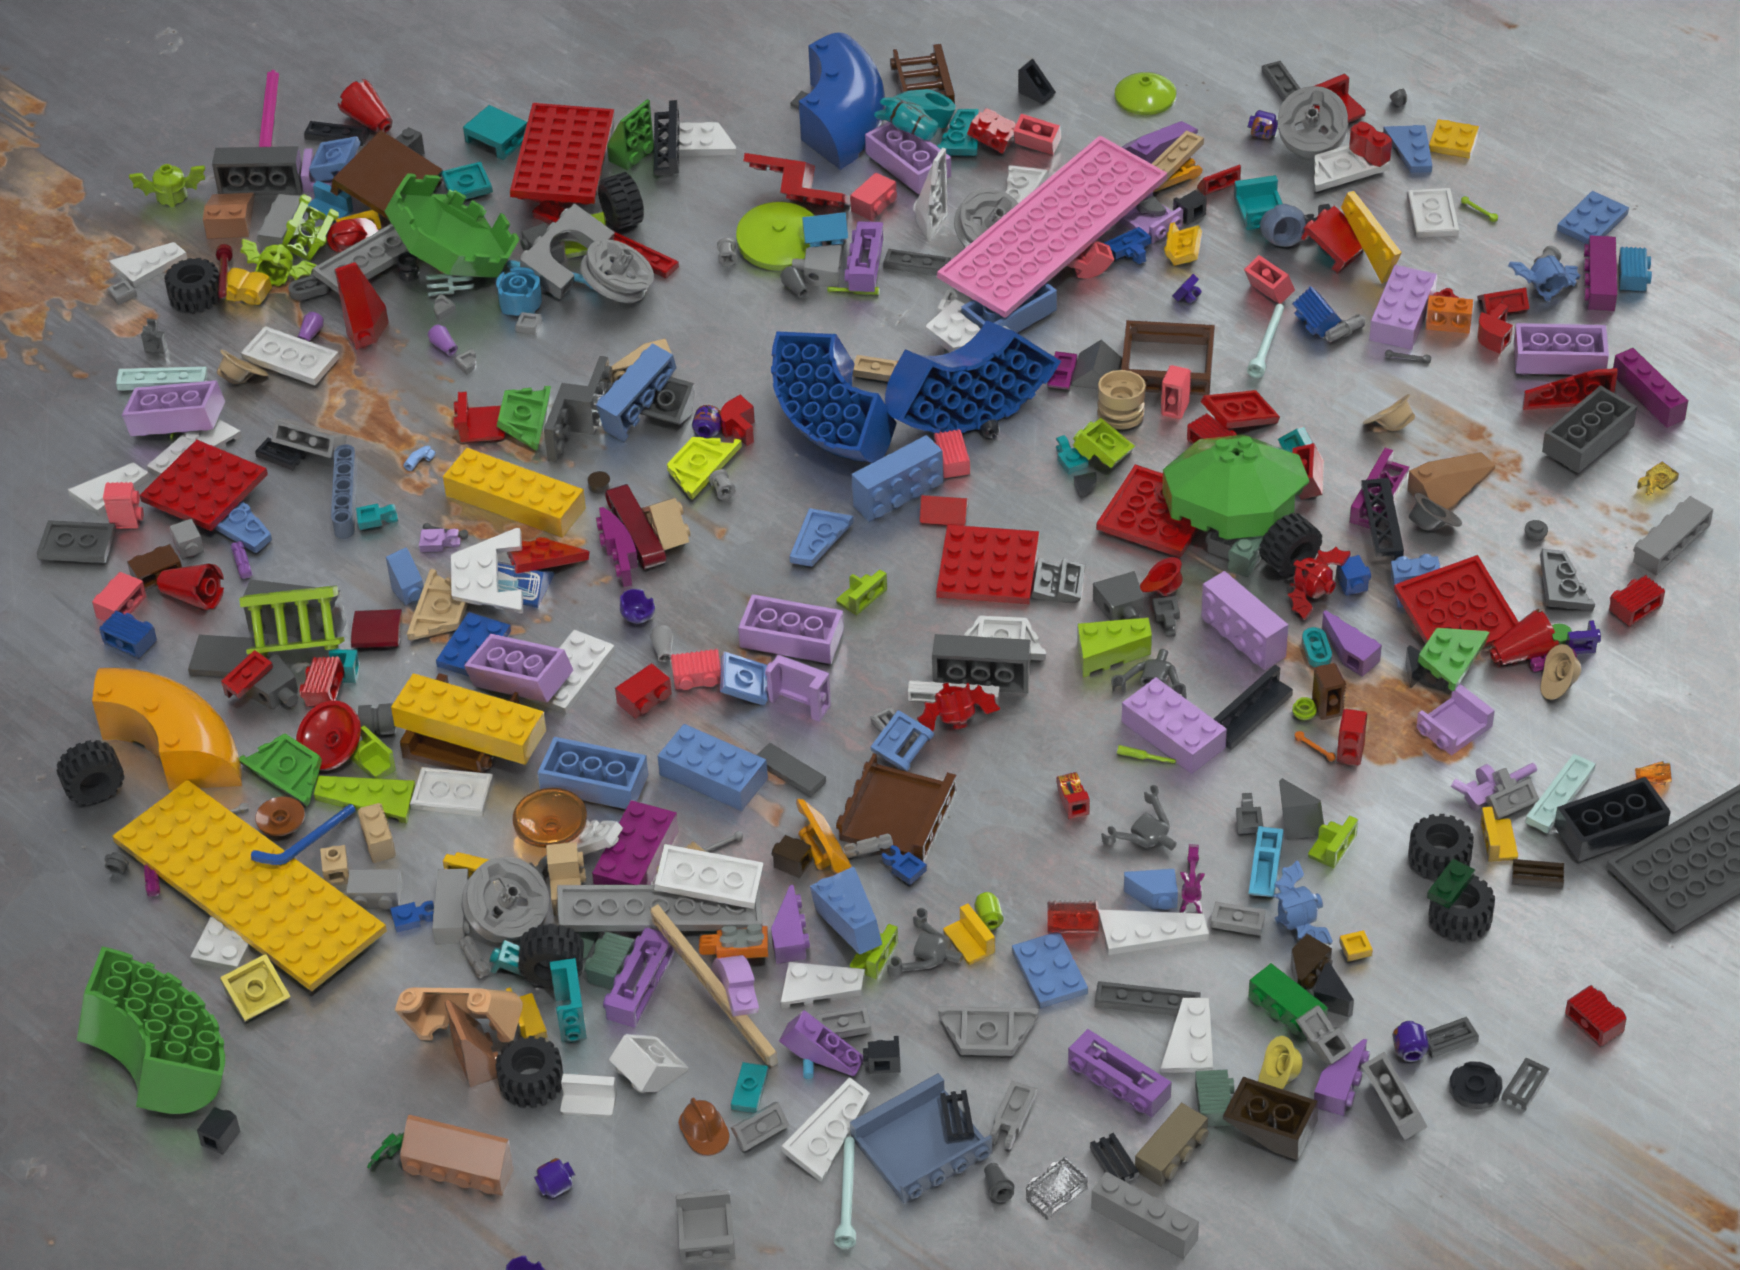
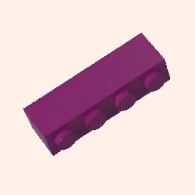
M1590 235L1589 244H1584V257H1587L1584 260V271L1588 272L1584 275V286H1588V288L1585 287L1584 301H1588V310L1615 311L1617 300L1616 237Z
M1630 348L1615 355L1613 368L1618 370L1617 380L1666 428L1685 420L1689 400L1634 348Z

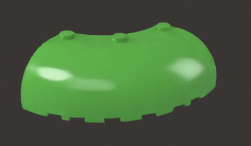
M102 946L84 991L77 1041L106 1051L129 1070L135 1080L138 1091L136 1107L168 1114L190 1113L205 1107L217 1095L225 1067L224 1039L221 1038L219 1024L214 1015L209 1014L205 1009L206 1004L194 991L189 992L182 986L183 982L171 973L163 974L155 969V964L148 961L146 964L133 960V955Z

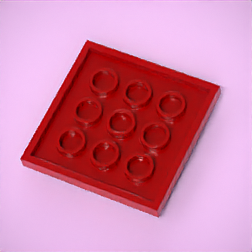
M196 439L140 494V499L143 503L183 520L192 519L195 525L212 531L268 475V472L263 466Z
M1136 464L1096 523V530L1179 558L1183 556L1199 530L1191 526V520L1182 517L1180 521L1171 518L1163 495V473Z
M947 525L936 598L1030 605L1039 531Z
M1478 555L1397 583L1393 588L1425 644L1436 628L1489 632L1488 640L1483 646L1485 648L1491 646L1494 641L1519 622Z

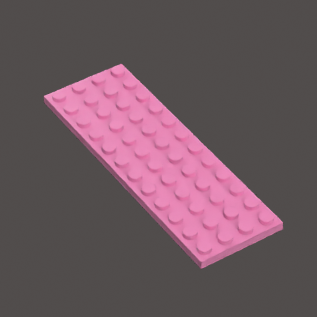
M1099 136L937 271V278L1006 318L1166 181L1167 172L1106 138Z

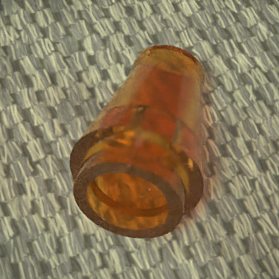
M1660 761L1635 768L1636 780L1646 777L1651 784L1666 785V783L1672 782L1670 763Z

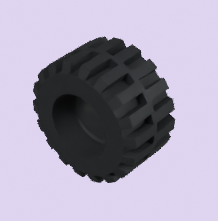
M622 172L601 179L598 185V196L602 211L609 224L615 230H620L641 223L644 218V206L640 191L633 178L627 172Z
M187 258V260L178 261L179 263L173 264L166 271L164 279L170 304L175 309L185 313L188 311L190 313L202 312L204 309L212 308V305L219 302L218 299H221L218 296L219 272L213 262L209 263V260H201V258Z
M1291 513L1278 519L1269 528L1260 543L1259 553L1261 558L1281 576H1294L1296 566L1293 564L1295 561H1302L1310 557L1315 559L1322 545L1323 536L1301 514Z
M88 740L83 744H75V747H70L66 750V754H62L60 757L61 761L57 762L58 769L56 771L69 800L75 801L76 804L84 803L85 805H90L94 802L97 804L101 800L109 799L110 795H115L118 792L117 788H121L125 777L124 771L114 748L108 743H102L100 740H95L94 742Z
M1431 814L1428 818H1421L1419 823L1416 822L1413 825L1410 833L1408 850L1410 865L1414 866V870L1417 873L1421 872V876L1425 878L1431 877V880L1434 881L1438 879L1452 859L1470 867L1474 836L1473 833H1470V827L1468 825L1464 826V821L1461 819L1456 820L1455 816L1452 815L1447 817L1445 814H1439V816ZM1434 846H1443V847H1446L1447 849H1440V848H1436V847H1434Z
M1475 875L1450 909L1430 900L1428 915L1430 923H1433V929L1435 931L1440 930V935L1443 937L1449 936V940L1455 941V939H1460V942H1466V939L1473 941L1476 940L1477 936L1482 937L1485 935V931H1489L1493 920L1495 895H1493L1492 888L1487 887L1488 883L1485 880L1480 881L1479 877ZM1462 905L1468 907V909H1460L1455 906Z
M541 924L538 927L530 928L528 932L523 933L520 939L518 969L521 976H525V980L532 981L537 986H553L550 962L575 958L578 977H580L583 970L584 941L579 933L574 932L572 928H566L564 925Z
M529 1036L527 1039L519 1037L518 1041L514 1042L512 1040L508 1043V1047H503L500 1050L501 1055H498L496 1058L498 1083L504 1098L510 1099V1103L514 1105L519 1103L520 1107H526V1105L537 1107L536 1104L541 1103L544 1105L548 1103V1099L553 1100L556 1097V1092L561 1091V1081L564 1074L560 1052L557 1047L554 1048V1043L551 1041L546 1042L543 1037L535 1039V1036ZM527 1069H539V1071L533 1074H521V1072Z

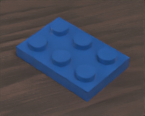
M468 612L437 657V667L469 676L464 667L467 661L490 634L508 637L511 632V625Z

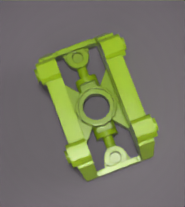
M303 194L299 198L300 205L293 219L288 220L286 224L287 232L282 245L291 253L310 261L319 247L325 245L327 241L325 236L332 222L338 219L339 212L330 208L326 216L319 210L308 206L311 197ZM304 212L309 213L306 222L303 218ZM319 219L324 221L322 226L315 227V223ZM301 230L308 231L311 236L304 235ZM291 239H296V244L289 245ZM306 244L309 248L308 254L303 251Z

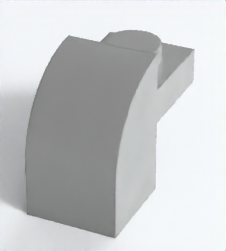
M1316 1005L1296 1019V1022L1309 1040L1307 1043L1326 1064H1333L1353 1050L1340 1028L1332 1026L1319 1005Z

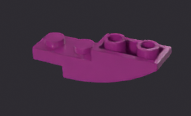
M600 507V517L596 518L598 531L603 532L599 534L601 547H606L607 556L612 555L613 561L618 562L615 565L617 578L622 579L623 587L632 586L631 569L638 568L634 542L623 523L612 512L604 507Z

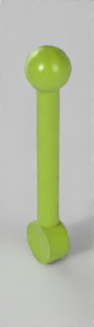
M1467 196L1461 198L1462 204H1468L1488 216L1491 222L1498 221L1496 213L1491 214L1471 202Z

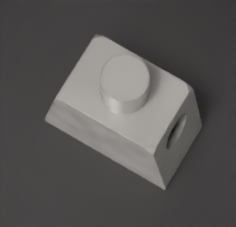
M841 245L808 247L805 259H793L792 266L798 268L800 272H804L806 284L839 287L842 247Z

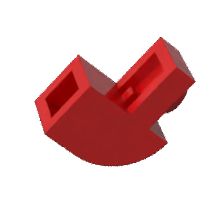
M1502 303L1495 310L1492 309L1489 314L1481 312L1477 338L1481 345L1499 354L1511 342L1513 325L1506 322L1508 306Z
M740 394L726 402L721 408L722 433L725 438L733 435L746 446L754 443L753 426L751 425L755 423L754 406Z

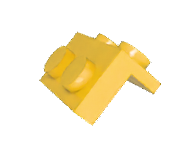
M1175 222L1170 223L1164 252L1174 266L1198 260L1202 236L1200 226L1197 225L1179 230Z

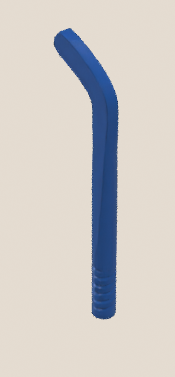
M349 804L281 854H270L253 850L251 852V860L271 865L285 864L355 813L356 809L352 804Z

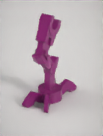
M1189 844L1187 857L1188 863H1190L1189 877L1186 872H1180L1185 883L1182 886L1181 895L1184 900L1181 903L1179 913H1184L1186 906L1189 903H1194L1198 914H1203L1199 900L1202 897L1200 881L1203 880L1205 873H1199L1196 877L1195 865L1199 861V845Z

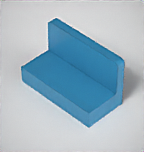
M320 181L313 184L315 198L308 206L319 210L326 216L330 208L339 212L338 218L346 217L354 211L352 198L346 192L342 191L336 196L330 192V185Z

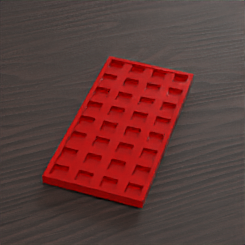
M532 103L510 188V197L521 200L537 199L539 201L574 202L584 205L595 204L615 109Z

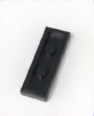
M310 121L304 132V139L327 142L357 136L361 142L359 146H364L370 132L367 127Z

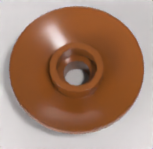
M275 797L267 800L258 808L255 821L257 827L263 833L271 836H283L294 832L302 825L305 811L302 804L294 798Z

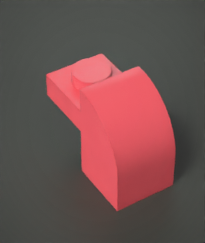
M1095 241L1067 266L1075 268L1076 275L1079 278H1093L1102 274L1111 265L1114 258L1109 245Z

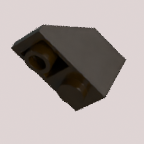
M1306 933L1292 948L1290 965L1293 980L1305 990L1312 989L1321 975L1325 963L1330 962L1331 965L1333 963L1331 960L1332 948Z

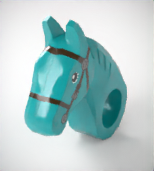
M910 90L897 94L894 97L882 98L880 103L886 106V108L875 112L874 116L877 119L891 122L898 129L911 133L923 140L930 141L935 136L938 128L948 127L956 105L945 95L933 90Z

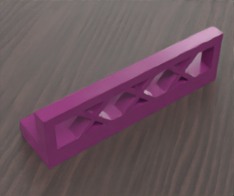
M1385 447L1366 480L1389 478L1394 499L1409 473L1410 467L1393 462V450ZM1391 469L1401 472V474L1391 477L1388 472ZM1379 487L1368 488V491L1377 496ZM1361 488L1351 505L1349 523L1370 529L1368 520L1363 519L1367 512ZM1381 505L1372 507L1379 514L1382 512Z

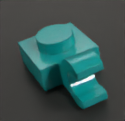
M1065 435L1056 438V441L1059 443L1056 446V450L1059 453L1057 460L1068 475L1088 467L1089 461L1087 458L1082 456L1076 448L1071 449Z
M377 503L356 508L360 530L382 526V521L388 523L398 521L394 504L379 508Z

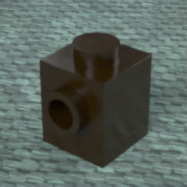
M785 835L772 849L771 855L773 856L774 868L799 879L812 862L811 845L797 838Z

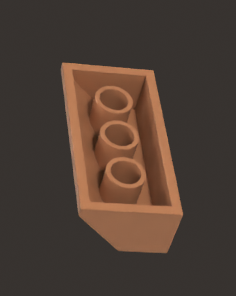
M408 1115L400 1152L403 1171L411 1175L430 1177L439 1182L454 1183L462 1188L478 1189L486 1194L503 1195L514 1171L509 1139Z

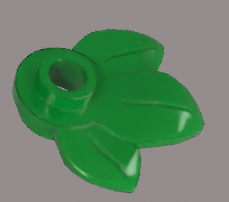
M392 1132L381 1143L382 1146L371 1156V1161L368 1163L367 1168L369 1169L383 1154L387 1153L391 1157L402 1147L404 1132L397 1135Z

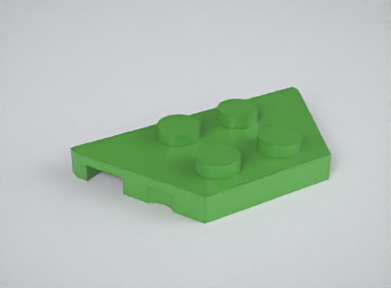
M544 386V389L539 391H532V388L505 390L497 427L532 449L538 450L551 386Z
M1436 628L1420 652L1418 662L1424 668L1429 669L1437 679L1443 677L1449 683L1448 688L1455 691L1487 642L1489 632Z
M284 733L272 742L258 747V752L248 757L245 755L239 757V761L243 766L307 807L309 805L322 763V759L318 754Z

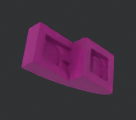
M1055 351L1054 357L1061 360V363L1047 382V387L1069 390L1078 359L1077 354Z

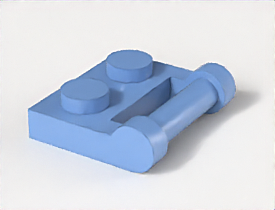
M898 710L870 748L873 753L892 763L899 770L907 772L911 767L910 763L925 743L931 741L934 733L926 726ZM916 732L919 734L918 738L903 758H901L897 754L912 734Z

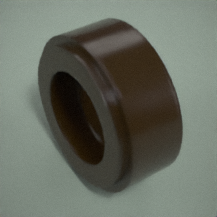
M597 471L588 476V488L592 492L602 493L611 486L610 476L606 472Z

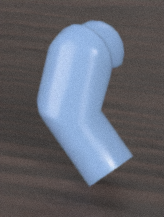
M423 446L412 452L403 466L406 470L413 471L423 457L427 461H431L436 452L430 446Z

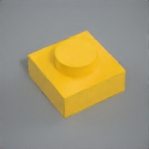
M1364 930L1340 936L1339 943L1347 961L1372 956L1373 949Z

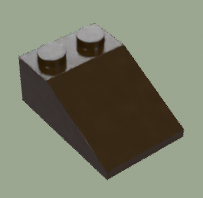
M1242 1077L1223 1115V1120L1272 1152L1299 1160L1318 1121V1101Z

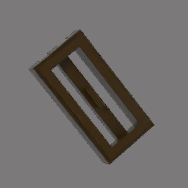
M1513 859L1512 884L1563 888L1564 863Z

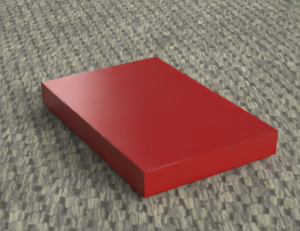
M1256 390L1204 395L1201 399V403L1224 429L1275 424L1280 419L1276 411Z

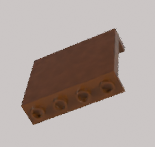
M380 130L333 178L330 192L338 196L344 191L389 220L384 211L407 173L415 174L416 179L423 180L425 175L441 177L443 169ZM442 178L439 180L435 190H437L442 184Z
M439 673L435 679L449 683L448 675ZM514 692L512 698L507 700L521 704L518 692ZM409 730L405 731L400 740L402 758L449 770L485 773L493 764V755Z
M873 753L870 761H866L864 764L861 779H857L855 782L853 796L848 797L844 814L839 815L837 819L836 829L839 830V840L857 844V841L872 837L879 838L880 835L890 834L893 845L900 849V854L904 856L907 852H910L924 862L957 792V775L947 772L944 780L941 781L877 764V754ZM880 848L879 850L891 854V848Z

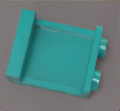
M488 105L463 126L464 139L466 143L477 139L495 147L497 158L505 160L522 145L527 122Z
M1276 175L1238 180L1234 183V199L1246 230L1260 228V221L1263 215L1276 205L1283 204L1278 193V179Z
M576 959L550 962L555 1000L571 999L570 1005L556 1007L561 1041L586 1039Z

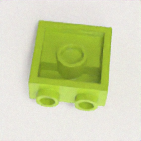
M1099 418L1094 423L1090 421L1083 430L1080 429L1073 437L1075 442L1072 445L1082 456L1090 460L1096 455L1102 463L1111 468L1130 454L1135 447L1102 418Z

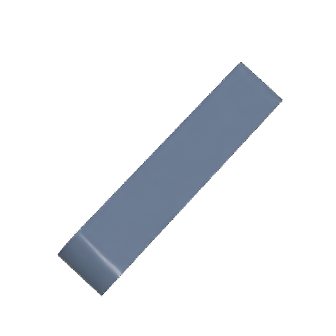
M349 444L338 446L334 452L331 519L334 534L340 539L349 538L355 532L358 465L354 447Z

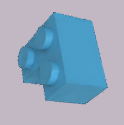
M845 212L802 217L805 244L810 243V247L823 246L822 242H830V245H843L844 240L848 239Z

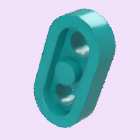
M1317 627L1307 628L1302 634V645L1308 663L1314 668L1331 664L1332 651L1326 633Z

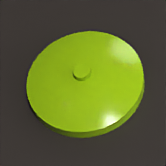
M770 202L756 206L749 210L738 223L736 229L737 247L742 256L753 265L766 270L783 271L785 268L792 266L793 259H805L806 249L810 247V243L805 244L802 217L814 215L807 209L788 202Z

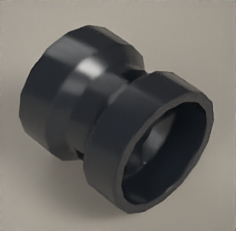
M410 252L399 254L396 261L400 279L406 282L417 280L420 277L418 257Z

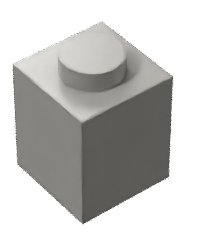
M192 519L170 526L173 542L182 560L204 552L201 536Z

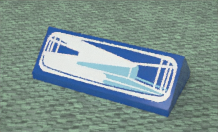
M498 561V592L521 590L523 593V605L539 608L554 577V572L539 569L517 574L514 572L515 565Z

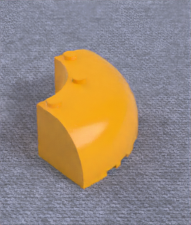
M99 668L97 670L92 704L102 740H120L130 743L136 741L143 744L145 749L161 759L169 790H174L186 780H189L198 788L242 786L241 763L233 736L221 716L200 695L181 683L152 672L128 668Z

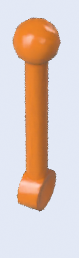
M1302 731L1295 733L1296 741L1305 742L1326 756L1328 761H1335L1336 755L1334 753L1327 752L1304 737Z

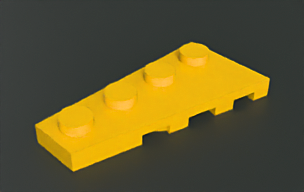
M1355 191L1348 192L1341 205V209L1380 282H1388L1394 265L1397 264L1402 252Z

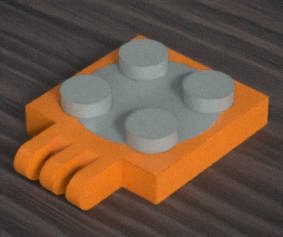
M751 924L747 928L737 929L735 926H724L721 930H717V934L700 936L699 953L702 955L717 954V958L743 955L745 958L768 957V926Z

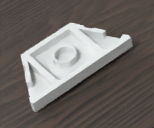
M719 122L680 123L679 156L736 155V146ZM663 147L660 152L665 154L668 148Z
M1349 145L1317 154L1314 158V190L1318 192L1389 170V162L1381 167L1374 166L1365 157L1354 154L1349 149Z
M979 616L974 622V626L969 628L964 636L1031 640V660L1046 661V651L1041 648L1039 638L1032 631L1031 624L1027 618Z

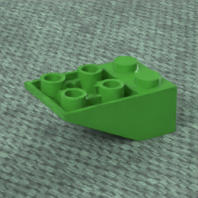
M649 99L645 100L620 120L607 144L609 162L627 171L654 150Z

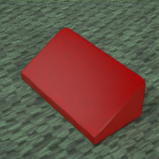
M1239 164L1202 178L1197 185V189L1205 196L1234 185L1235 181L1241 180V165Z

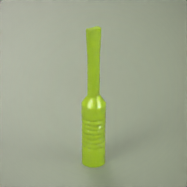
M827 287V292H852L855 295L879 296V287H875V292L849 291V288Z
M1122 745L1118 746V755L1141 760L1148 758L1171 764L1176 763L1175 759L1148 754L1145 750Z

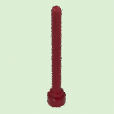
M221 244L216 248V259L220 262L218 296L221 299L227 297L228 262L233 258V249L227 244Z

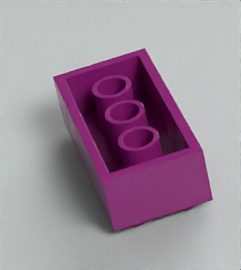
M631 800L619 821L623 829L618 835L617 843L611 848H605L592 872L594 885H651L657 874L656 868L660 865L664 845H672L679 832L677 812Z

